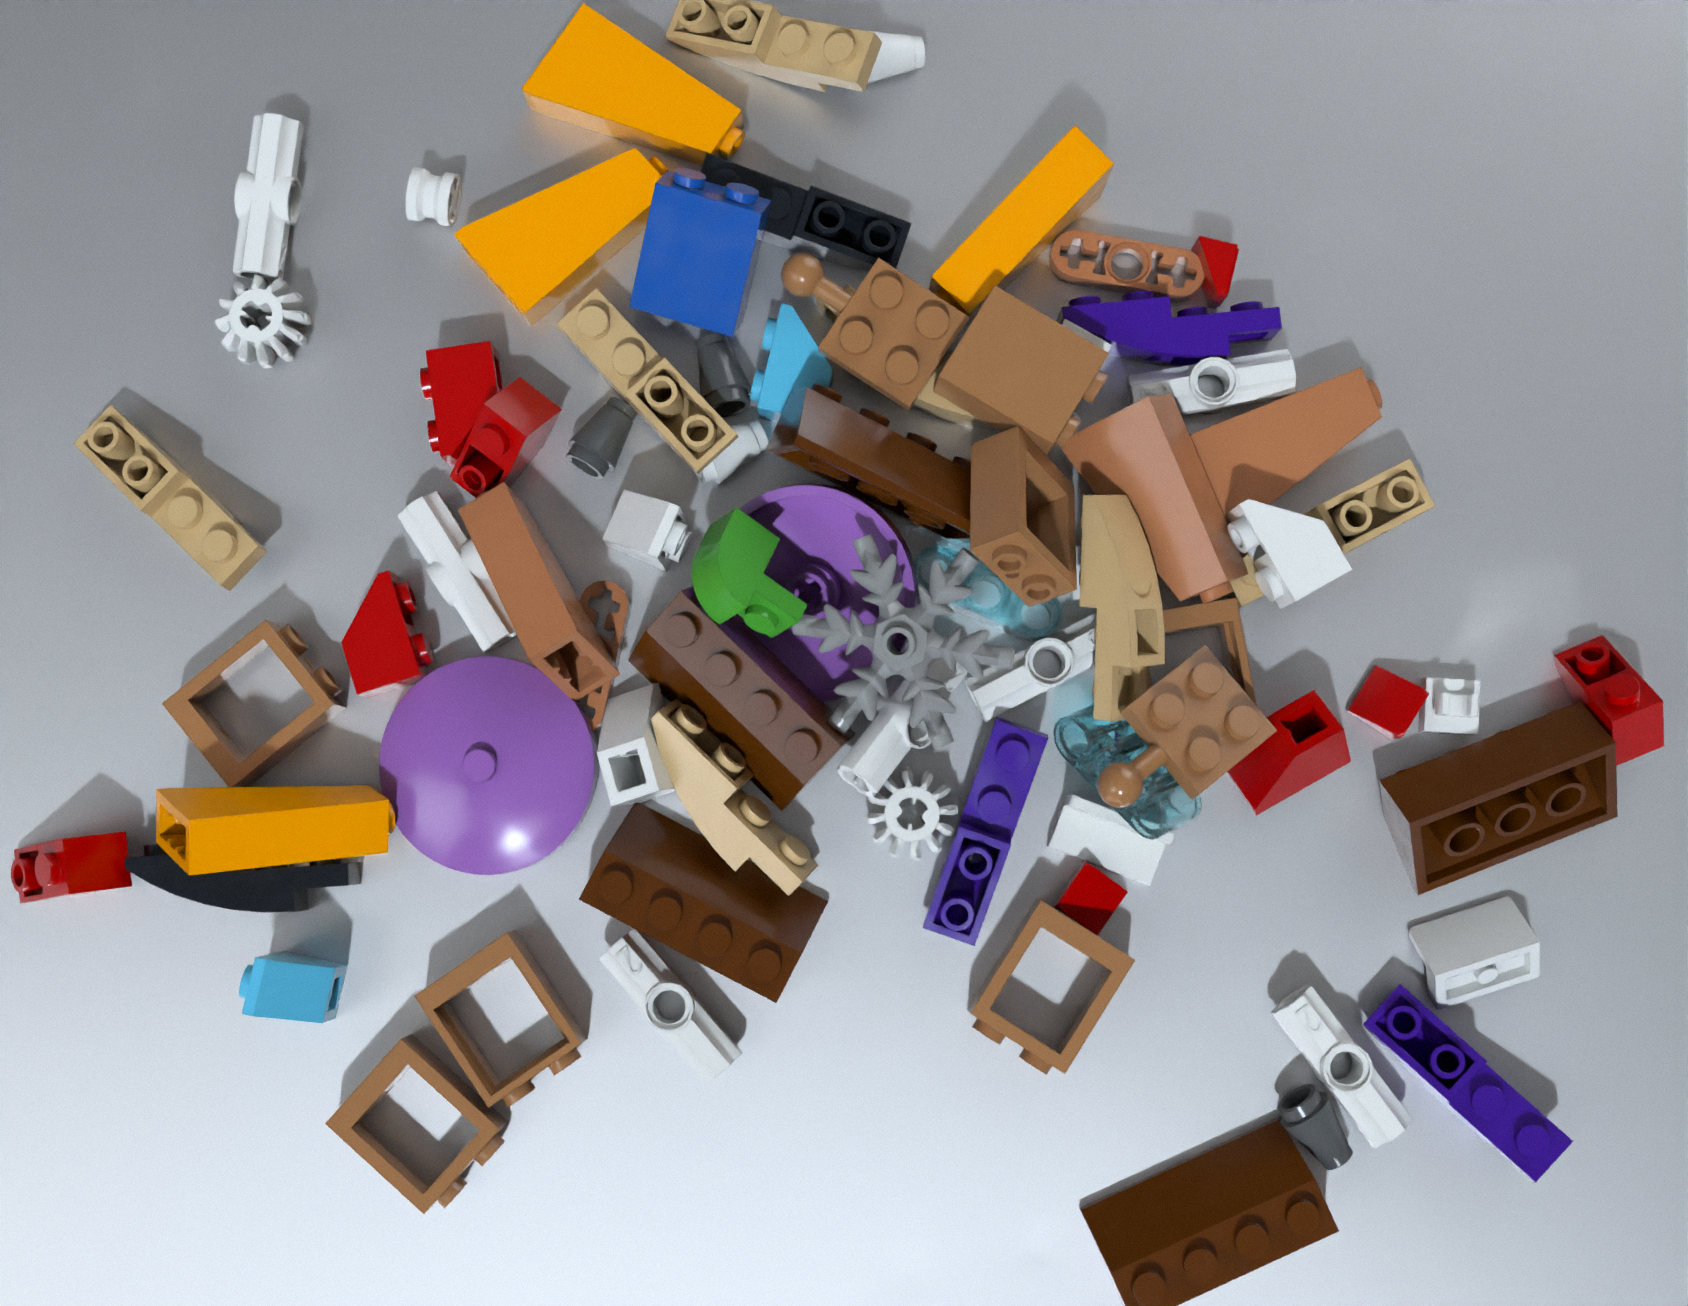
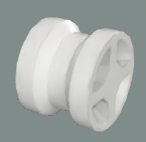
M414 167L410 173L406 190L405 210L407 219L421 222L426 217L436 219L439 225L453 227L458 216L461 198V179L459 174L446 172L442 176L431 175L428 169Z

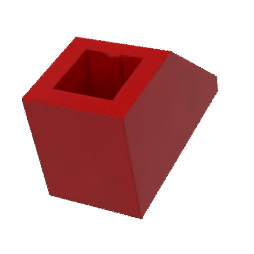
M491 341L426 350L428 367L420 368L423 395L426 400H433L435 420L427 422L430 446L433 453L440 452V457L450 466L455 465L483 404L504 389L499 353Z
M521 377L517 378L483 404L449 478L475 498L503 482L511 488L543 448L562 409Z
M389 570L376 576L341 642L356 693L367 698L417 683L429 674L427 665L434 663L429 641L424 632L417 634L411 613L418 612L413 589L408 581L401 582L400 577Z
M1603 635L1554 655V663L1572 704L1581 701L1616 742V766L1664 746L1663 700Z
M1315 690L1267 716L1266 718L1277 731L1227 772L1229 778L1256 816L1351 762L1344 728Z
M126 831L63 838L14 849L15 860L11 866V880L15 890L19 892L20 903L96 893L132 886L131 872L125 869V858L129 857Z

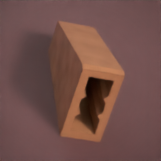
M1361 367L1190 434V438L1227 525L1230 521L1226 513L1248 499L1271 505L1382 417L1379 410L1382 408L1380 391L1371 378L1366 379Z
M1172 393L1148 396L1074 433L1064 449L1061 447L1063 453L1096 495H1127L1149 544L1155 569L1179 601L1199 595L1202 603L1206 604L1234 592L1230 582L1248 574L1239 550L1229 535L1227 522Z
M503 482L495 488L481 493L475 500L458 510L528 659L575 702L620 675L616 664L581 605L579 598L529 509L509 486Z

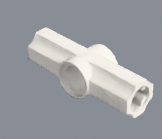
M264 113L262 115H254L247 170L239 174L234 196L235 211L240 220L232 272L238 277L253 280L255 274L262 275L268 283H272L278 278L283 280L290 225L294 226L297 223L301 210V186L297 178L304 126L299 120L288 118L282 114Z
M1289 349L1229 359L1209 357L1201 360L1198 364L1128 375L1129 405L1148 396L1172 393L1181 416L1194 413L1213 415L1221 412L1224 408L1278 400L1296 393L1294 361ZM1204 375L1218 377L1223 383L1224 394L1217 398L1205 396L1197 385L1198 378Z
M435 491L407 505L397 515L402 522V526L427 561L428 565L425 568L434 585L451 607H456L483 652L488 653L514 639L517 634L472 539H468L441 494Z
M1097 612L1015 653L1011 670L990 666L983 670L984 677L982 679H977L974 676L965 679L964 683L984 721L988 722L996 716L1094 667L1096 650L1094 631ZM1046 649L1058 655L1061 661V670L1057 677L1049 679L1038 675L1033 666V658L1037 651Z
M943 658L932 660L927 667V677L945 684V686L934 691L946 699L950 697L968 673L958 662L956 663L955 673L951 672ZM904 679L897 690L887 689L888 699L880 693L877 694V707L874 719L868 720V728L836 769L844 781L869 797L876 795L911 747L922 749L931 743L924 720L916 728L910 726L909 718L914 698L902 701V697L909 685L906 679Z
M633 928L599 957L601 962L644 1011L648 1023L665 1036L705 1085L721 1074L743 1053L696 998L692 987L679 978L640 931ZM671 990L682 996L686 1007L682 1017L669 1020L660 1015L657 1010L656 1001L661 992Z
M1306 984L1281 1000L1271 1011V1014L1311 1065L1315 1077L1327 1086L1371 1146L1378 1148L1383 1144L1392 1142L1405 1132L1407 1126L1413 1121L1412 1117L1374 1069L1368 1053L1355 1044L1310 984ZM1348 1052L1352 1058L1351 1072L1346 1077L1335 1080L1330 1071L1331 1061L1337 1054Z

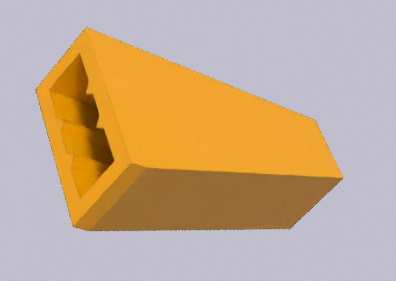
M584 3L521 88L528 106L537 113L701 166L707 153L720 158L724 157L727 160L731 159L740 148L746 135L742 131L744 123L740 108Z
M1075 125L931 276L929 290L969 316L968 324L971 323L995 285L1005 290L1058 236L1064 233L1101 197L1114 163Z
M635 147L463 226L454 233V236L470 258L530 325L534 326L646 228L655 183L668 169L655 156L647 160Z
M370 785L156 789V843L189 876L388 853L389 834H392L395 828V813L392 804L389 802L390 800Z

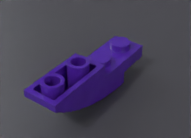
M1152 291L1127 293L1121 297L1122 301L1101 303V299L1098 296L1078 297L1068 302L1069 306L1061 307L1056 322L1061 325L1064 319H1067L1112 345L1108 352L1110 355L1135 362L1170 367L1198 364L1201 360L1209 357L1227 359L1231 355L1230 344L1271 341L1282 329L1280 307L1263 308L1262 302L1249 301L1232 305L1230 312L1210 314L1208 307L1201 306L1182 309L1177 312V317H1172L1170 297L1154 298V292Z
M996 716L947 850L923 923L924 929L975 946L1008 856L1011 839L1048 741V734Z
M1401 984L1364 1022L1363 1026L1423 1086L1480 1139L1494 1147L1531 1182L1536 1183L1573 1142L1486 1064V1059Z

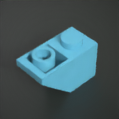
M781 303L778 319L768 317L762 341V349L770 351L766 371L756 369L750 394V401L758 402L759 418L778 422L793 390L803 387L811 389L813 384H819L831 389L833 382L832 367L826 358L818 352L817 344L792 305Z
M287 951L255 957L254 964H249L245 968L240 982L239 997L245 999L242 1014L315 1023H325L336 1018L348 965Z

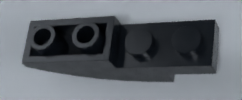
M706 154L700 172L706 176L707 182L724 187L728 183L745 184L757 189L759 197L772 200L762 241L795 252L807 253L819 259L870 271L878 258L895 269L897 268L912 223L812 185L809 190H805L712 154Z
M158 844L143 845L144 856L125 858V869L149 884L176 896L201 904L240 911L265 913L308 910L307 888L361 884L360 862L343 863V858L309 862L310 866L289 867V864L260 867L255 868V870L251 868L190 876Z

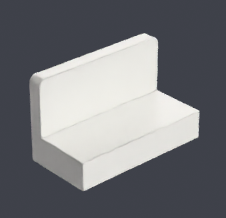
M1067 795L1063 801L1047 846L1151 886L1166 845L1173 844L1176 835L1078 796Z
M1502 897L1413 926L1409 929V938L1426 966L1427 992L1436 1010L1540 977V941L1511 897Z

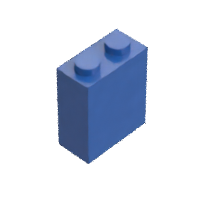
M675 168L674 172L667 170L655 183L629 307L733 337L744 319L772 200L759 197L757 189L745 184L728 183L724 187L707 182L706 176L703 173L693 169Z

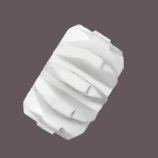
M255 274L250 290L240 281L234 282V291L238 295L235 300L224 297L219 298V305L228 311L229 314L214 320L219 330L227 332L221 340L224 348L230 352L238 351V360L246 365H250L258 359L259 364L264 368H272L276 353L286 362L292 361L293 354L288 348L293 342L298 346L307 345V338L298 332L297 329L311 324L310 316L306 312L299 311L305 302L303 297L298 292L289 293V285L280 278L275 279L269 285L262 275ZM267 314L268 316L265 318L270 324L265 329L260 330L261 325L257 322V319L261 315Z
M903 768L901 777L904 788L898 789L894 780L889 776L883 784L891 794L888 799L879 793H876L874 797L868 796L870 802L884 806V812L866 814L865 822L874 824L884 821L886 828L874 834L872 840L875 844H879L891 834L894 835L896 839L889 850V855L897 858L901 853L904 841H910V857L913 861L921 859L919 841L923 839L933 853H938L942 848L932 835L934 830L946 836H953L955 828L939 822L940 815L957 814V805L950 804L939 807L937 800L946 796L951 789L947 784L938 787L932 794L928 792L927 789L934 775L928 770L923 773L919 786L916 787L913 786L911 768ZM907 798H910L911 805L915 804L916 800H919L925 807V811L920 815L923 824L915 830H912V824H907L906 829L903 828L896 819L902 814V809L899 806L900 802Z

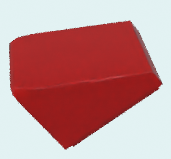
M1199 236L1191 251L1199 257L1205 275L1201 287L1208 308L1216 309L1220 307L1229 294L1239 248H1237V244Z
M1375 665L1346 711L1391 740L1400 739L1416 717L1429 692Z
M1082 860L1052 905L1098 936L1128 892L1092 864Z

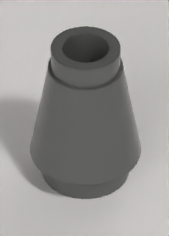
M714 333L700 338L696 342L700 395L721 417L733 416L743 412L751 404L749 395L751 394L752 387L728 342L727 335Z
M610 397L607 403L569 440L568 444L571 448L566 455L567 460L581 472L598 480H602L607 471L614 472L633 421L637 416L635 409L619 398Z
M1306 1084L1292 1090L1280 1101L1277 1109L1282 1116L1280 1120L1281 1125L1321 1162L1326 1170L1339 1168L1351 1158L1353 1150L1348 1145V1140L1327 1093L1318 1091L1313 1084Z

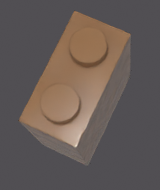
M995 285L940 372L933 392L1000 432L1019 425L1035 444L1048 455L1054 444L1063 449L1066 447L1081 422L1080 419L1072 415L1081 399L1092 404L1109 375L1102 372L1100 368L1109 353Z

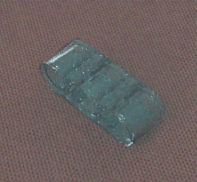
M940 545L928 546L920 551L914 559L918 584L920 583L929 590L930 584L925 582L920 570L924 563L936 559L941 560L949 567L959 552ZM981 561L961 585L971 588L972 585L979 581L991 582L999 590V603L990 608L980 607L970 595L965 599L946 604L954 611L1029 642H1036L1050 636L1057 629L1062 618L1061 604L1057 597L1048 602L1040 603L1047 609L1049 614L1047 627L1036 630L1025 625L1021 616L1022 606L1025 603Z
M1094 704L1060 718L1055 724L1053 734L1056 747L1063 758L1098 792L1097 780L1105 767L1117 762L1129 764L1149 747L1126 720L1110 722L1093 719ZM1162 765L1143 781L1142 793L1134 804L1124 808L1111 807L1138 834L1152 840L1195 820L1200 815L1202 803L1200 795L1191 800Z

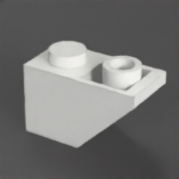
M624 490L602 540L610 548L667 572L671 560L678 563L682 560L692 533L687 531L688 522L680 506Z
M1251 499L1240 503L1226 513L1230 521L1227 528L1233 543L1242 553L1248 552L1258 570L1255 573V578L1260 590L1268 600H1275L1280 609L1353 570L1323 520Z
M653 683L608 699L597 748V756L611 806L641 803L676 791L660 755L651 721L656 712L665 707L659 683Z

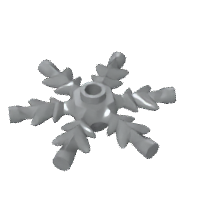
M873 534L854 540L852 543L864 570L853 569L850 574L856 582L872 592L863 596L862 599L879 606L878 619L872 624L864 625L857 613L852 610L850 621H848L835 607L826 604L824 605L826 619L803 614L800 622L793 626L794 635L823 638L818 647L820 653L832 651L847 643L846 655L851 654L861 644L868 647L873 654L871 667L851 669L860 677L859 679L848 681L835 687V693L845 696L846 699L828 718V722L837 731L846 733L861 710H863L869 721L873 720L877 707V691L888 699L886 679L892 675H901L909 682L902 701L914 698L909 718L910 726L916 728L924 720L933 749L954 742V739L942 713L953 714L956 712V707L945 697L934 691L945 686V684L927 677L928 664L934 659L943 658L950 671L955 673L956 663L958 662L977 679L984 677L981 664L1011 670L1013 666L1015 648L985 645L984 643L990 635V632L986 629L960 639L961 627L956 628L946 638L938 635L933 627L936 615H952L955 613L946 604L965 599L973 594L972 588L963 586L961 583L975 569L980 560L972 552L962 547L945 572L938 561H934L930 570L929 590L919 583L918 591L921 603L913 608H906L897 600L904 586V581L892 585L897 565L896 556L891 554L882 562ZM895 633H902L908 638L909 648L906 653H900L894 647L892 636Z

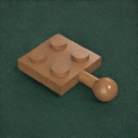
M807 253L795 254L782 267L781 279L788 292L798 297L814 295L841 313L818 346V352L907 411L911 409L970 319L969 316L880 258L872 266L854 295L826 278L821 262L813 255Z
M1204 645L1120 712L1149 748L1129 764L1117 762L1105 767L1097 780L1098 793L1102 800L1110 806L1116 808L1128 807L1139 799L1143 790V781L1163 765L1191 800H1193L1277 730L1209 648Z

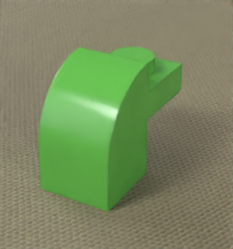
M737 507L712 523L704 535L692 563L694 591L705 612L719 625L738 614L744 618V622L751 629L773 638L799 623L807 604L764 574L780 538Z

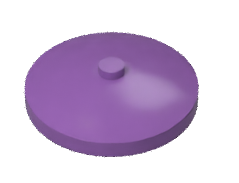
M815 483L795 484L766 492L740 508L742 512L780 538L764 574L807 604L803 614L826 619L824 605L829 604L835 607L848 621H850L852 610L857 613L864 625L872 624L878 619L879 606L862 599L863 596L872 592L856 582L850 574L853 569L864 570L852 541L869 534L874 536L882 562L891 554L896 556L897 565L892 585L904 581V586L897 600L906 608H913L918 605L917 572L906 541L892 521L879 508L861 496L831 485ZM738 614L735 615L749 631L823 702L845 697L836 694L834 689L842 683L860 678L851 669L871 667L873 654L868 647L862 644L849 655H846L847 643L832 651L820 653L818 647L823 638L794 635L793 626L771 638L766 634L754 631L744 622V618ZM895 633L892 636L894 647L900 653L903 652L908 643V638L902 633Z
M492 656L471 657L451 662L430 672L419 680L400 700L388 721L382 738L379 756L380 784L383 795L390 800L389 802L393 806L395 824L406 839L422 854L447 868L464 873L478 875L504 874L534 865L547 858L562 847L579 828L590 808L596 790L598 778L597 745L594 733L587 720L588 717L578 701L575 702L572 698L570 699L536 666L516 659Z

